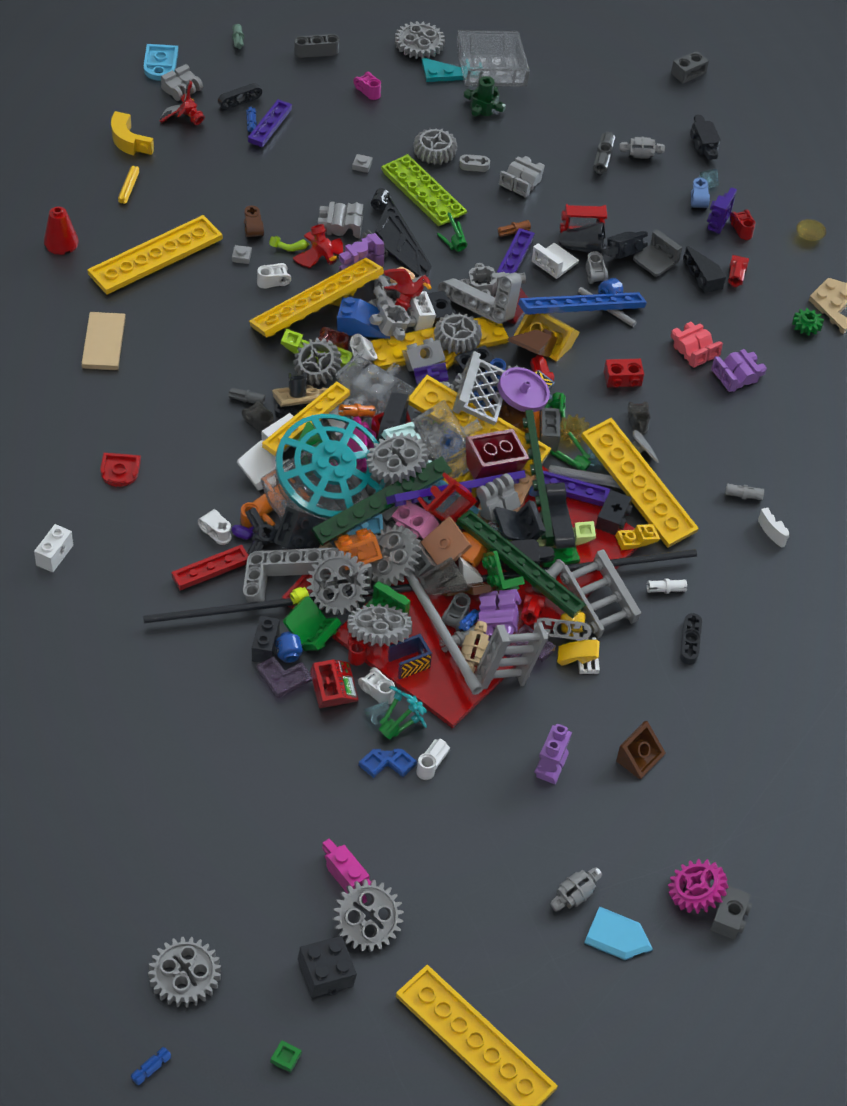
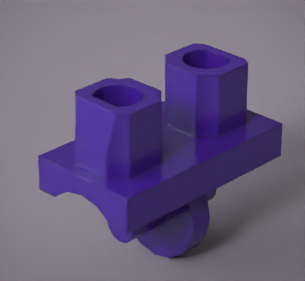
M445 362L413 369L417 386L426 375L439 382L449 380Z

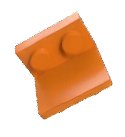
M363 528L357 530L354 535H342L337 538L338 540L334 541L338 551H343L344 556L347 552L351 553V558L357 556L358 560L356 563L364 562L363 565L383 558L377 538L370 529ZM348 566L344 567L346 571L350 570Z

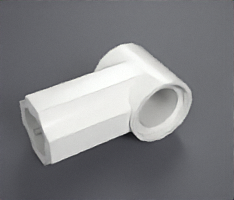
M435 739L427 751L419 756L416 770L419 778L429 780L434 776L435 770L450 750V747L444 740Z

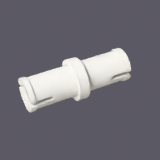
M665 578L661 581H647V584H649V586L647 585L648 593L664 592L669 594L670 592L687 591V588H684L687 587L685 579L670 580Z

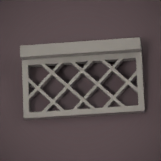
M474 351L466 363L452 411L459 414L462 410L495 425L503 398L499 392L495 393L492 387L497 386L498 388L499 380L496 374L502 376L504 370L479 359L480 353ZM479 366L485 368L487 372L483 373ZM490 376L494 382L489 383L486 377ZM480 378L484 384L479 385L476 379ZM487 388L490 394L485 395L482 389ZM477 390L480 396L475 397L472 391ZM493 398L496 404L492 405L489 399ZM483 400L486 407H482L478 401ZM468 403H473L477 409L467 406ZM489 410L493 415V418L488 416L485 413V411Z

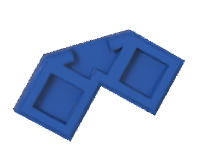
M372 749L359 761L358 766L373 778L387 765L401 777H404L417 765V761L403 749H393V751Z

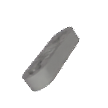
M539 618L537 623H534L535 630L538 622L545 621V625L552 626V621L555 622L553 627L554 634H551L552 629H545L550 637L586 640L592 633L590 625L584 622ZM561 623H565L568 626V632L564 635L559 634L557 631V627ZM571 624H575V629H580L581 626H584L587 634L580 637V633L573 632L574 636H570L572 632Z

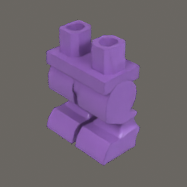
M374 233L368 234L366 238H362V242L346 245L345 252L339 254V260L343 264L339 266V272L364 258H368L384 267V242Z
M743 349L740 352L730 353L724 361L720 357H715L711 370L729 392H735L737 388H742L744 385L757 383L759 377L765 375L767 367L762 363L757 365V355L754 352L747 353Z
M517 589L501 590L499 593L498 591H491L480 594L481 604L479 605L478 621L487 623L486 634L489 635L488 641H490L497 625H505L506 631L509 634L517 632L519 621L517 605H520L522 601Z
M560 724L552 725L541 750L540 760L534 771L537 778L555 785L569 754L566 748L572 732L567 731V727Z

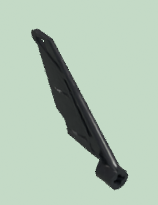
M384 188L377 189L371 200V206L375 210L384 212L375 233L384 242V248L418 277L423 276L421 275L422 268L426 272V277H428L432 266L392 201L390 193Z

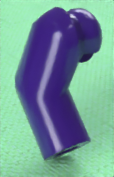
M234 525L231 528V532L238 538L248 540L252 538V529L254 528L253 526L247 528L242 525Z

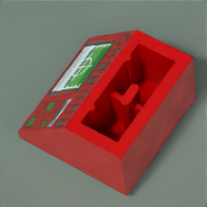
M333 659L313 663L310 673L319 709L359 701L349 662Z

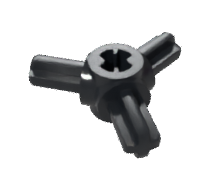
M256 508L246 511V515L254 528L252 529L253 543L247 552L248 555L255 551H261L263 546L267 547L268 543H273L278 531L274 526L263 522Z

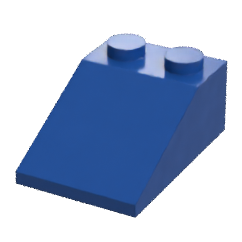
M342 297L337 315V335L353 336L360 334L363 337L390 339V336L381 333L378 325H372L369 321L371 315L379 314L380 312L376 306L361 299Z

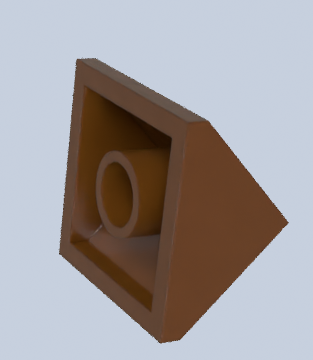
M644 721L620 745L616 759L617 763L639 779H642L666 754L648 721Z

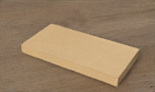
M90 312L82 368L118 370L126 319L125 314Z

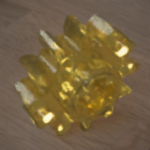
M568 414L567 419L564 417L561 419L560 436L564 435L563 440L569 439L572 444L573 441L568 435L571 432L580 443L582 439L581 434L590 429V423L584 422L585 417L578 418V414L575 417Z

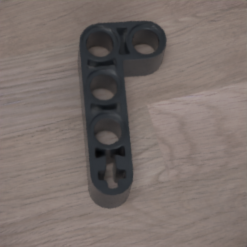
M565 483L545 484L555 549L575 548V536L567 507Z

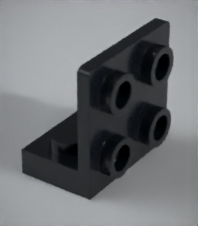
M287 506L274 543L290 550L319 548L320 542L312 532V528L326 520Z

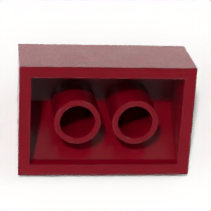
M514 429L467 436L465 439L466 465L474 480L522 471L530 459Z

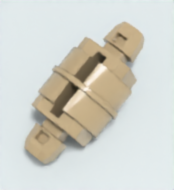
M483 621L477 622L475 631L470 630L469 635L465 636L464 642L461 645V653L473 673L476 669L475 666L478 667L489 643V635L486 634L487 623ZM476 638L480 639L478 645H475ZM472 652L476 653L474 659H471Z

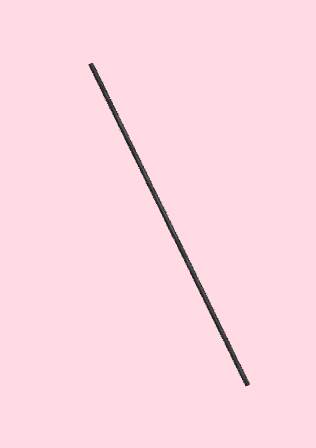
M697 550L610 559L615 567L697 557ZM594 561L568 564L567 566L573 572L594 563ZM543 567L542 569L548 570L550 567ZM515 571L503 572L504 580L521 577ZM488 574L481 575L483 582H487ZM441 580L420 582L424 590L444 586ZM410 584L390 586L397 593L413 591ZM373 588L365 589L369 594L362 595V597L373 596ZM353 590L346 591V594L348 596H351L353 593ZM334 593L327 594L330 600L334 597ZM291 598L145 615L143 619L145 624L294 606L297 603L294 604Z

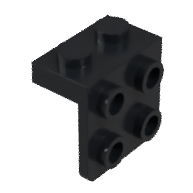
M529 500L518 512L500 507L493 509L501 535L505 539L513 541L535 539L537 541L546 532L534 501Z

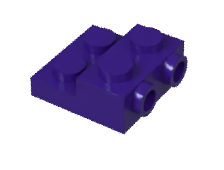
M731 187L728 193L725 192L723 196L719 195L716 201H712L710 206L712 212L707 219L709 223L708 230L721 233L732 212L737 189Z

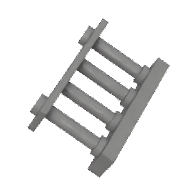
M604 549L596 553L594 563L573 572L570 571L567 565L563 566L560 574L561 581L564 585H567L570 592L586 604L582 612L585 613L592 633H595L597 638H601L605 630L604 627L623 618L628 619L631 624L639 620L642 613ZM594 570L601 572L603 579L580 588L576 581V578ZM604 586L611 589L612 595L591 604L585 594ZM613 602L620 604L622 611L601 620L598 619L594 612Z
M538 622L533 633L509 634L506 631L505 625L496 626L475 671V675L483 689H488L493 678L517 677L520 686L525 685L545 643L548 641V633L544 629L542 622ZM529 641L527 645L508 646L513 642ZM508 654H522L521 657L502 658ZM517 665L516 669L497 670L501 666Z

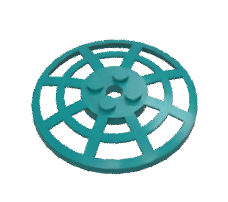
M335 414L312 415L296 422L283 435L276 451V473L283 490L303 510L327 519L342 511H331L317 507L316 505L321 496L328 499H344L347 509L353 506L352 496L361 492L367 484L376 492L382 490L386 484L384 479H381L380 484L371 478L372 472H369L368 465L366 474L356 468V460L363 458L367 460V454L370 451L362 440L353 434V431L357 428L372 443L379 444L372 433L356 421ZM319 419L343 421L348 426L346 430L333 426L323 427ZM308 421H311L315 427L314 430L302 437L300 441L289 438L294 430ZM326 432H337L343 434L340 441L330 440ZM319 434L322 443L317 447L306 444L311 437ZM349 439H353L362 451L353 452L347 446ZM285 444L296 448L294 455L295 469L284 472L282 459ZM302 450L312 454L310 464L301 466L300 457ZM335 459L338 462V465H331L329 463V460ZM313 471L316 477L320 479L318 486H315L306 477L305 473ZM352 475L362 480L356 488L349 491L347 481ZM299 476L303 484L314 492L310 502H307L295 492L288 479ZM327 484L340 485L342 493H332L324 489Z

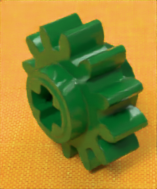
M806 308L803 311L799 309V312L794 314L792 325H795V330H801L800 334L807 333L809 336L812 332L816 335L817 331H821L824 319L820 318L821 314L815 313L816 310L809 311Z

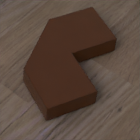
M480 582L470 585L441 586L439 592L444 596H453L458 593L478 595L491 592V585Z

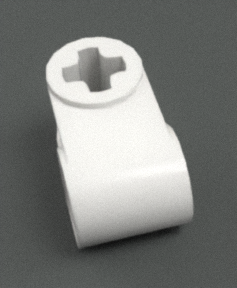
M278 263L260 266L257 272V285L263 289L288 285L291 282V276L287 273V265Z
M360 334L352 336L350 347L354 361L361 369H364L369 362L378 358L371 341Z
M213 509L198 519V525L201 530L207 533L216 543L226 545L231 542L232 536L229 532L231 524L217 510Z
M373 667L370 669L369 674L358 679L361 689L380 704L389 705L393 702L395 691L389 687H395L394 682L383 675L379 669Z

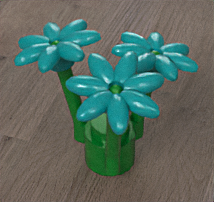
M390 686L389 688L396 693L387 713L380 721L382 725L378 729L388 739H391L393 736L397 737L404 729L419 721L423 727L427 728L424 718L420 716V714L423 715L427 712L423 707V703L418 701L416 696L403 693L396 687ZM403 696L407 698L406 701L410 703L409 709L396 721L392 718L388 721L397 702L401 701ZM413 712L415 715L411 717V720L400 727L399 724Z

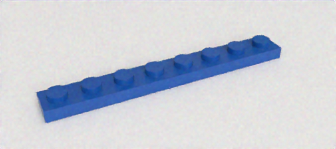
M639 292L520 298L518 305L525 314L532 315L645 308L647 302Z

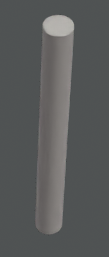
M582 287L578 290L580 295H593ZM618 309L607 310L632 327L637 323V321Z

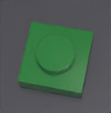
M281 1040L270 1059V1063L291 1073L302 1054V1050Z

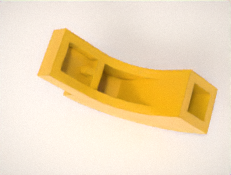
M115 111L111 119L114 144L123 152L133 156L136 151L152 155L154 152L153 138L130 132L131 115Z

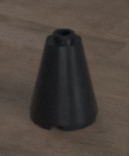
M598 222L565 230L559 235V244L565 249L588 254L590 252H599L601 254V247L605 246V224Z

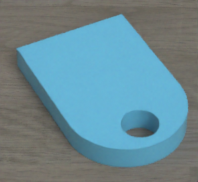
M147 44L144 59L145 75L150 79L161 81L162 75L172 70L175 72L179 51L178 46Z

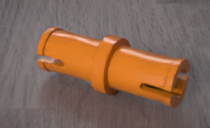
M357 403L354 405L341 404L338 408V411H343L338 412L340 416L372 417L376 411H370L375 409L373 405L362 406Z

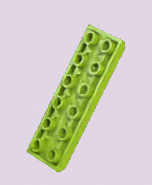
M408 154L381 166L383 173L437 226L450 222L448 212L451 213L453 219L467 213V210Z

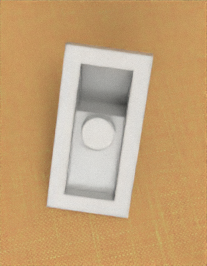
M462 557L458 559L459 569H448L440 572V579L445 587L483 582V578L478 570Z

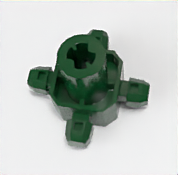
M483 76L479 79V84L475 91L470 89L464 91V97L471 100L470 108L474 116L480 114L491 116L495 110L504 112L506 109V105L499 101L498 87L494 86L495 80L492 77Z

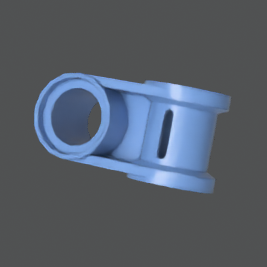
M696 178L693 181V189L691 190V208H709L708 182L704 178Z

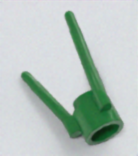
M448 212V217L456 234L451 237V242L440 233H437V236L451 250L463 251L468 243L465 240L460 222L457 221L455 224L451 213Z
M556 392L552 395V399L548 400L545 408L551 406L552 408L560 409L562 431L565 432L566 396L564 393Z
M569 432L568 435L580 450L582 456L577 455L573 460L559 450L556 452L551 450L550 454L577 470L586 471L592 463L588 460L591 456L585 452L574 435Z

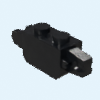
M697 114L694 116L693 129L690 131L691 139L694 140L695 148L699 151L700 156H706L708 160H715L718 158V148L721 139L713 122L705 121L702 115Z
M623 232L608 237L607 245L601 247V254L620 259L641 252L643 248L648 246V242L643 241V238L648 236V232Z
M535 539L509 541L539 566L540 563L554 561L555 551L553 547H539V543ZM499 559L502 570H506L509 572L514 571L501 559Z

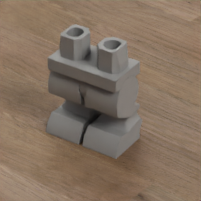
M518 156L509 165L507 172L501 171L499 185L527 197L534 186L541 182L545 165L540 162L537 164L531 163L532 160L527 156L523 158Z
M330 202L329 207L320 206L319 217L322 218H318V224H324L327 235H332L333 233L334 235L343 236L348 229H352L353 236L360 239L363 222V204L356 202L345 205L343 203L335 204V202Z

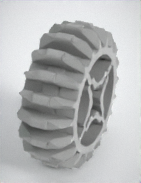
M429 128V130L424 129L423 132H419L415 137L413 148L418 159H422V162L426 161L428 164L433 163L435 166L438 163L441 165L442 163L447 164L448 161H452V158L456 155L457 142L453 134H449V131H443V128L441 130Z
M453 312L451 315L446 314L445 317H440L434 329L435 340H440L443 351L455 352L456 355L458 352L463 354L465 351L468 352L475 349L482 337L481 325H478V320H474L473 316L468 317L467 313L465 315H461L460 312L456 315Z
M317 337L315 342L309 339V344L303 342L304 347H298L299 353H295L296 359L293 360L295 371L298 374L306 372L307 381L311 385L316 382L319 386L321 381L326 384L327 379L333 381L332 375L338 376L336 370H341L340 364L342 363L341 353L338 351L337 346L333 345L331 341L327 342L324 338L320 342Z

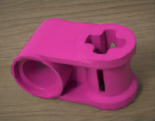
M369 71L365 72L361 77L354 78L353 82L356 89L369 99L377 100L381 97V81Z

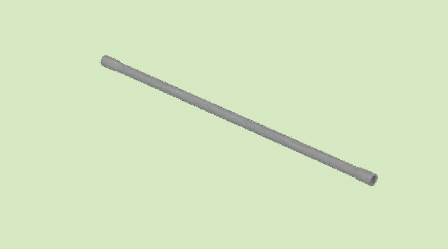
M353 475L349 479L353 488H356L361 483ZM365 488L357 494L361 501L369 497ZM383 520L384 531H387V526ZM409 571L410 577H406L460 669L472 694H479L483 690L481 683L469 667L413 571Z

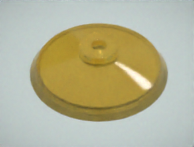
M806 219L797 224V232L806 240L816 241L826 235V228L816 220Z

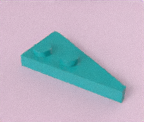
M422 58L426 82L480 79L481 77L480 72Z

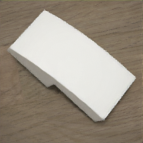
M769 508L761 509L758 518L760 526L777 545L785 547L789 538L788 529L785 528L782 521H775V517L771 514Z

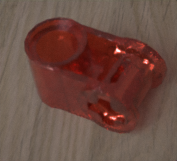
M323 327L320 330V335L317 337L320 342L324 338L327 342L331 341L333 345L349 351V337L346 333L328 327Z

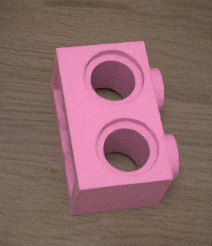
M406 501V505L399 506L392 514V518L396 522L395 525L398 527L402 525L410 529L417 535L416 538L422 540L439 525L434 515L420 506L412 504L411 501Z

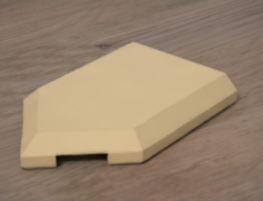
M307 385L306 396L300 398L291 397L289 387L273 389L272 393L278 404L284 407L311 403L328 388L322 387L317 389Z

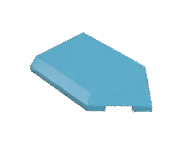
M599 907L584 944L623 960L633 958V956L653 951L639 922Z

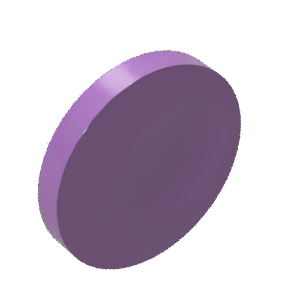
M514 367L507 369L498 382V390L504 401L513 408L523 412L533 409V412L540 411L545 407L550 397V391L546 382L538 374L525 368Z

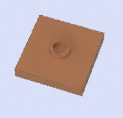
M451 517L445 519L421 541L441 571H445L472 547Z

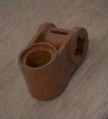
M252 205L247 206L244 219L246 237L264 236V226L259 208Z

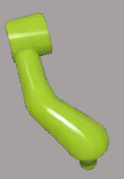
M271 236L269 241L270 246L279 247L288 252L304 250L310 245L304 239L291 245L280 242L281 238L278 236Z

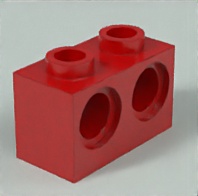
M641 358L606 360L604 367L606 386H642L644 371Z

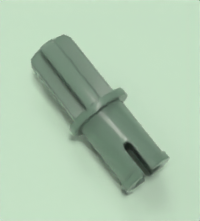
M235 24L232 27V39L235 48L241 49L244 46V34L242 33V26Z

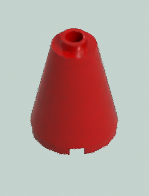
M57 206L49 211L44 245L53 254L64 255L67 251L71 253L78 246V236L66 209Z

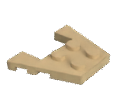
M827 278L810 295L809 301L822 314L825 313L830 318L829 321L833 325L836 324L839 327V331L844 334L847 331V317L840 313L847 307V283Z

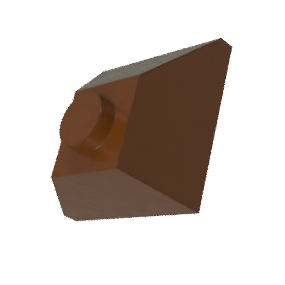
M544 328L543 331L533 330L509 337L507 341L538 355L550 357L558 338L553 336L554 332Z

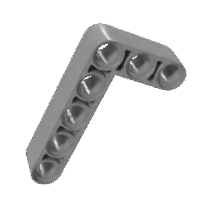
M515 272L502 276L499 279L495 297L455 278L440 282L438 291L445 290L447 297H450L451 301L500 324L513 319L515 316L522 279Z
M313 548L252 552L247 558L243 593L247 603L265 600L268 576L309 575L308 571L315 570L312 564H319L317 558L324 560L325 553L331 557V551H335L338 556V549ZM327 569L324 574H331V572Z

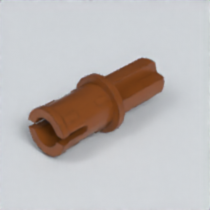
M529 220L519 223L512 222L511 225L499 227L497 229L498 235L501 237L511 234L516 235L519 228L530 231L531 224Z

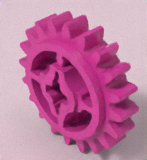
M700 859L697 860L696 864H693L690 860L689 866L686 867L682 864L681 871L675 870L676 877H670L672 883L668 884L671 899L675 905H679L680 910L686 908L688 913L695 909L697 914H699L700 909L708 912L709 906L715 909V902L722 903L721 896H726L725 889L729 888L728 880L722 867L718 868L716 862L710 865L708 859L703 864ZM713 879V880H714V883H713L712 887L710 888V886H711L710 881ZM685 884H687V885H686V889H687V890L685 891V893H683V888H684Z

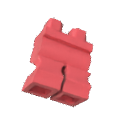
M689 322L684 326V331H681L679 328L673 329L671 331V338L674 340L673 347L679 353L684 354V359H687L689 365L694 368L715 357H719L723 343L720 341L713 343L711 333L703 329L704 326L701 323L695 325Z

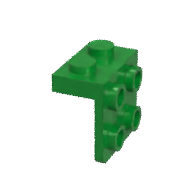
M497 551L483 553L482 564L487 569V584L491 585L492 591L520 589L519 585L525 584L523 576L504 580Z
M379 581L374 585L373 598L365 605L366 607H370V604L374 605V607L378 604H381V607L388 604V608L396 606V610L403 609L402 613H408L409 615L410 600L405 595L397 593L390 586L384 585Z
M305 596L283 620L288 630L300 637L304 651H318L322 649L326 644L325 642L329 637L336 634L337 628L342 624L338 618H326L309 596Z

